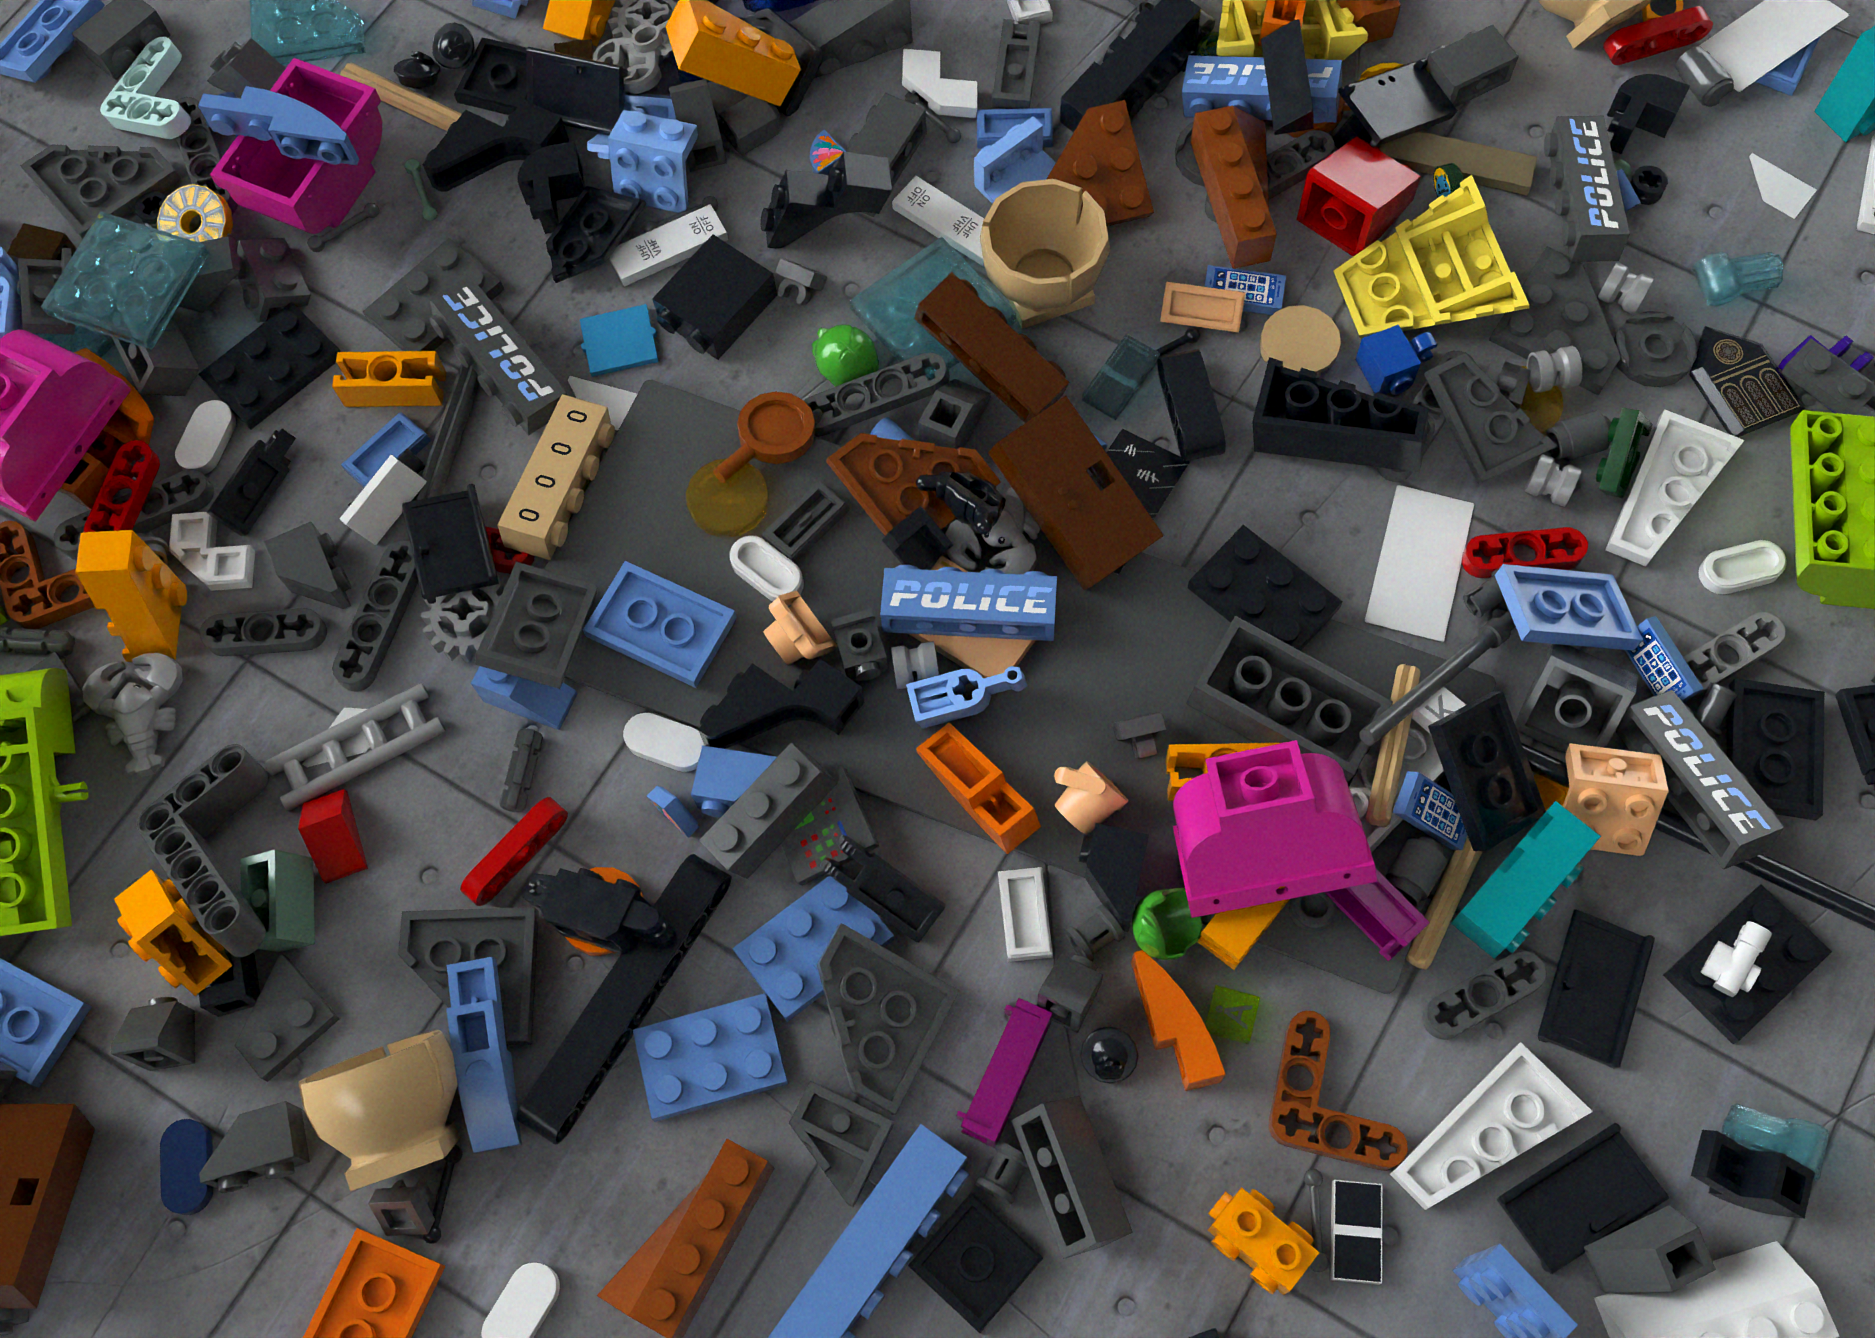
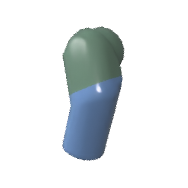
M1619 159L1614 164L1626 212L1641 202L1627 178L1631 174L1629 163Z

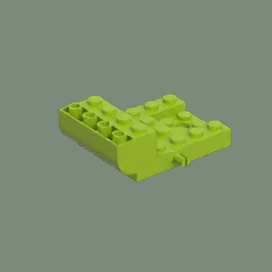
M1802 410L1790 427L1797 585L1805 592L1820 596V604L1875 609V417Z
M48 668L0 675V936L72 926L60 810L64 802L87 800L88 792H71L88 790V787L84 781L60 785L56 778L54 757L76 754L67 670Z

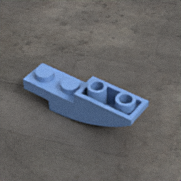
M245 86L241 99L204 93L201 97L198 107L213 132L226 136L233 134L249 136L262 141L274 140L282 155L293 159L308 158L322 160L335 165L340 163L358 164L359 157L348 135L327 116L301 101L283 94Z
M487 957L447 965L451 1007L446 1008L449 1035L462 1110L473 1153L522 1145L520 1124L516 1118L518 1106L512 1053L506 1047L497 959Z

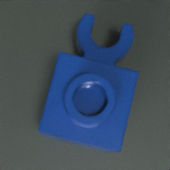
M1396 325L1362 338L1355 360L1374 393L1379 392L1385 395L1392 393L1396 395L1408 390L1413 385L1421 363L1433 358L1430 349L1436 348L1438 344L1431 332L1422 333L1408 341L1400 326Z

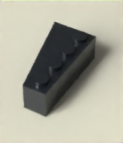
M1161 0L1151 11L1145 7L1135 17L1137 24L1132 32L1125 39L1118 36L1109 45V49L1103 58V63L1099 65L1094 61L1061 97L1060 122L1074 133L1088 108L1123 100L1126 102L1129 116L1136 115L1150 97L1155 93L1160 94L1163 92L1172 78L1179 72L1186 71L1188 55L1197 56L1196 44L1201 7L1191 0Z
M1269 357L1252 421L1254 452L1420 473L1427 440L1429 409L1379 392L1372 396L1357 391L1356 385L1340 380L1339 384L1317 378V372L1302 367L1298 372L1283 367V361Z

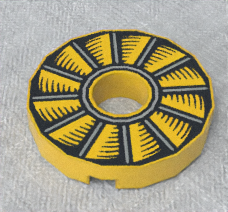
M195 184L179 187L168 195L160 207L157 219L158 237L167 251L173 247L227 237V234H231L233 228L232 212L226 200L210 188ZM200 215L201 225L197 231L191 233L189 228L190 222L195 216Z

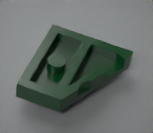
M1622 407L1620 417H1614L1611 422L1608 442H1612L1608 459H1601L1596 474V482L1600 483L1599 489L1606 495L1619 498L1624 497L1632 473L1640 458V452H1637L1641 435L1649 436L1653 424L1640 410Z

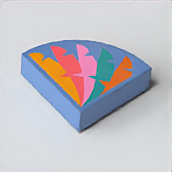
M825 130L821 131L814 139L810 149V160L813 173L829 175L831 167H833L835 162L839 161L843 151H846Z
M656 786L647 795V798L688 838L699 828L696 819L679 799L663 787Z

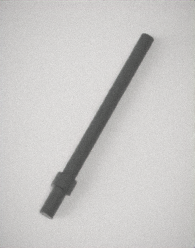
M1507 611L1500 618L1489 620L1479 629L1477 637L1363 728L1359 733L1361 740L1366 745H1373L1488 649L1497 648L1509 639L1511 630L1516 627L1510 612Z

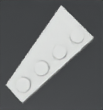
M1664 409L1658 419L1605 550L1646 566L1739 449L1744 440Z
M1520 1042L1390 1175L1426 1210L1593 1111Z

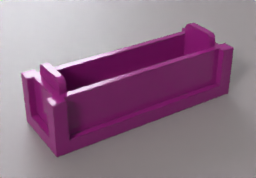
M1377 869V882L1324 892L1380 949L1379 953L1387 961H1390L1430 923Z
M1018 998L1015 1007L1006 1005L1004 1013L1010 1016L1009 1021L967 1113L958 1111L956 1115L957 1119L962 1121L961 1128L963 1129L961 1133L993 1148L1003 1133L1052 1022V1012L1021 998Z

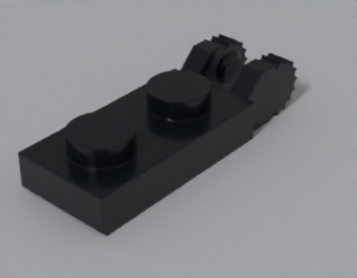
M841 835L836 842L842 852L863 865L854 877L838 861L825 857L820 863L822 870L845 886L847 893L919 943L943 912L945 904L874 852L870 854L851 838Z

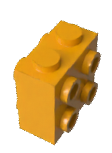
M151 869L114 898L121 913L117 921L123 930L132 937L128 941L130 947L145 962L151 958L161 965L158 967L159 972L174 988L182 984L196 996L233 966L224 951L225 948L203 930L170 878L164 881Z

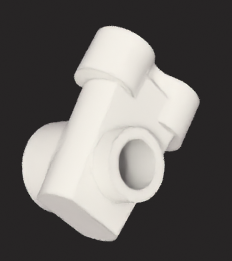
M1747 921L1746 925L1742 926L1733 944L1734 948L1718 940L1706 960L1701 973L1715 980L1713 987L1726 995L1734 997L1739 989L1748 993L1762 969L1756 966L1754 962L1759 953H1762L1772 933L1754 922Z

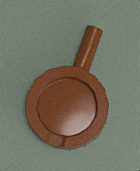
M775 391L760 394L751 399L740 411L737 422L741 447L716 467L713 473L719 481L724 483L753 458L764 463L782 464L792 462L803 456L813 444L815 436V420L811 408L804 400L791 393Z

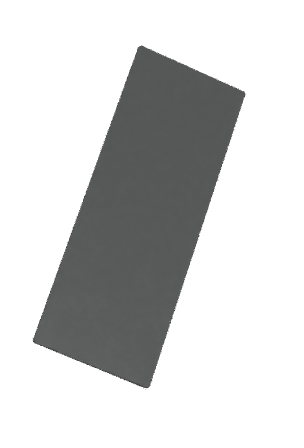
M655 380L645 381L602 459L594 480L590 482L586 489L581 509L578 513L573 514L568 523V534L564 544L561 547H556L551 560H548L544 570L598 586L596 598L586 624L625 561L735 610L737 619L697 688L587 638L583 631L565 678L698 729L700 727V720L706 710L712 705L717 706L727 694V688L731 680L739 672L745 673L752 663L792 691L795 690L794 685L799 675L808 667L812 669L819 659H822L845 675L837 647L828 654L813 659L802 657L787 665L763 633L776 620L769 610V605L772 601L738 576L733 570L730 561V550L737 540L745 536H758L762 538L761 534L820 479L849 503L850 510L795 563L800 568L804 581V587L800 595L834 641L835 637L831 619L872 608L886 654L888 670L881 672L878 677L868 681L852 680L862 687L865 703L839 735L821 724L797 720L784 723L738 743V745L764 755L778 757L790 743H793L810 754L828 773L841 766L847 769L853 786L857 791L997 844L952 796L916 751L919 745L949 722L922 729L915 722L907 688L897 689L891 647L905 646L908 649L918 648L922 642L907 633H887L882 631L880 612L884 568H895L903 564L882 541L885 535L827 464V458L842 446L814 437L813 444L808 451L796 460L782 464H771L753 458L726 482L722 483L716 478L713 470L741 447L737 428L740 410ZM821 495L778 538L782 540L798 524L799 520L808 512H811L825 496ZM832 505L809 529H811L834 505ZM951 523L942 529L944 534H946ZM1041 528L1039 533H1037L1038 538L1035 540L1031 539L1023 531L1025 538L1035 547L1038 562L1034 571L1043 572L1048 576H1057L1054 641L1036 640L1017 666L1020 667L1025 675L1027 687L1018 692L1010 689L992 694L989 705L984 711L950 721V723L1003 772L1006 782L1035 809L1041 827L1013 851L1085 878L1087 864L1078 862L1085 834L1075 828L1055 807V803L1068 786L1056 783L1054 773L1059 767H1070L1078 770L1088 761L1108 779L1112 780L1114 785L1128 799V802L1120 811L1116 810L1101 824L1149 834L1136 898L1141 900L1145 895L1156 890L1185 888L1173 826L1177 825L1173 801H1168L1167 794L1170 774H1166L1168 747L1171 744L1256 743L1186 704L1231 622L1187 588L1189 580L1197 573L1194 570L1140 552L1125 564L1120 574L1112 572L1097 584L1083 590ZM803 533V534L790 546V548H791L805 533ZM980 533L976 534L981 547V558H975L974 553L970 550L965 551L970 559L978 563L975 570H965L968 572H981L985 570V567L994 569L1004 568L1006 565L998 564L994 566L989 560L994 555L1013 548L1012 545L1002 548L991 547L985 542ZM945 552L942 556H944L945 558L949 559V557L947 556V554H946V552ZM938 559L925 570H931ZM1330 619L1301 650V652L1389 700L1396 670L1399 665L1406 664L1419 668L1421 672L1420 683L1447 661L1446 659ZM866 644L856 646L855 648H863ZM936 651L939 675L964 669ZM1466 667L1443 687L1467 705L1489 692H1494L1496 681L1491 675ZM971 683L966 684L965 693L960 695L968 701L973 699L972 692L976 689ZM1162 712L1166 730L1152 733L1157 750L1156 755L1136 758L1131 738L1117 740L1113 723ZM1370 745V746L1368 747V749H1367V751H1366L1365 754H1367V753L1369 752V750H1370V748H1371L1372 745ZM1175 767V772L1179 773V779L1194 778L1203 774L1200 768ZM1358 768L1353 777L1348 781V786H1350L1351 782L1353 781L1358 771ZM1445 775L1437 784L1452 793ZM1402 820L1371 854L1375 868L1386 878L1387 872L1407 839L1427 837L1437 842L1441 847H1443V844L1407 821ZM1094 829L1085 836L1093 837ZM1291 899L1255 943L1383 994H1390L1396 989L1411 942L1408 943L1390 961H1387L1379 953L1380 949L1338 906L1335 917L1326 928L1315 932L1306 931L1298 927L1290 916L1289 904ZM1420 900L1415 907L1420 913L1425 900ZM1215 914L1200 916L1202 924L1207 925Z

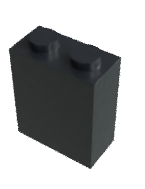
M713 234L652 300L657 313L656 320L662 328L672 334L675 332L686 338L694 350L701 354L707 352L719 360L775 299L777 290L774 275L771 271Z

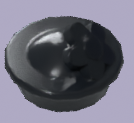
M455 22L440 27L432 41V54L435 60L442 67L448 69L463 67L471 61L475 52V44L470 30L464 25Z
M412 51L411 56L414 58L402 60L394 66V73L398 76L400 83L406 87L417 89L434 85L437 82L441 69L440 65L430 56L419 51Z
M1110 1026L1098 1028L1090 1033L1082 1044L1080 1055L1083 1067L1091 1077L1099 1082L1109 1084L1121 1082L1129 1077L1137 1066L1138 1050L1136 1043L1128 1033L1120 1028Z

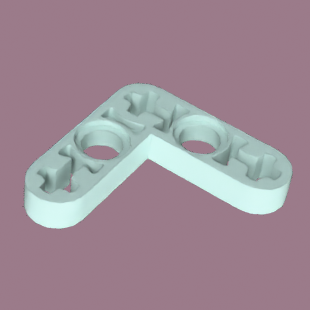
M158 37L149 42L103 101L100 108L101 114L113 127L135 133L173 139L183 134L190 126L191 118L177 101L154 97L182 58L181 52L169 38Z

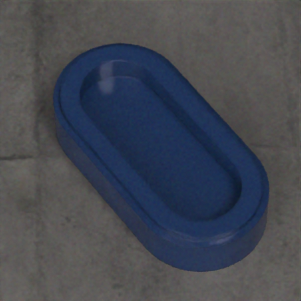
M181 1119L172 1123L165 1130L160 1141L161 1199L168 1210L181 1215H193L203 1210L210 1202L214 1188L200 1183L199 1173L213 1154L212 1135L204 1124L192 1119Z

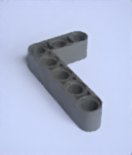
M239 744L228 745L215 753L150 804L141 813L137 822L139 832L203 930L235 957L247 956L254 952L263 942L266 930L204 838L259 795L268 783L269 775L267 771Z

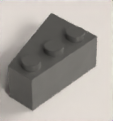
M825 0L791 22L794 28L823 52V59L814 78L831 74L841 68L858 62H864L871 57L890 50L899 49L913 42L910 0H837L835 2L834 0Z

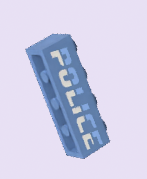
M1188 55L1182 87L1184 117H1194L1195 113L1233 105L1260 120H1272L1263 58ZM1306 59L1314 123H1336L1340 102L1338 89L1342 87V60Z
M912 565L884 568L880 612L882 631L887 633L1054 641L1057 576H1048L1040 571H1029L1024 574H1005L997 569H985L981 572H962L955 567L921 570Z

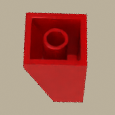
M1356 136L1309 170L1296 220L1351 256H1355L1378 240L1414 200L1421 176L1413 172L1409 166L1400 164L1381 152L1378 147L1372 148L1370 144Z

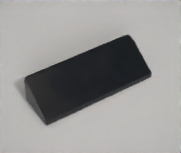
M1297 19L1261 39L1274 135L1314 129L1313 104L1300 20Z

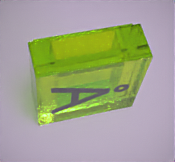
M1215 985L1205 1024L1208 1032L1249 1044L1260 997Z

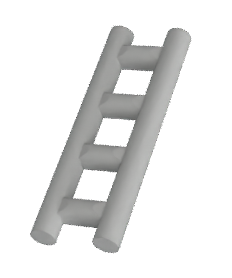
M422 682L264 761L267 770L272 776L284 771L292 787V791L280 796L285 809L289 812L303 805V803L446 732L439 717L426 722L418 703L429 698V694ZM402 711L411 731L387 742L379 722ZM363 731L372 750L348 762L340 742ZM324 751L332 771L308 782L300 762Z

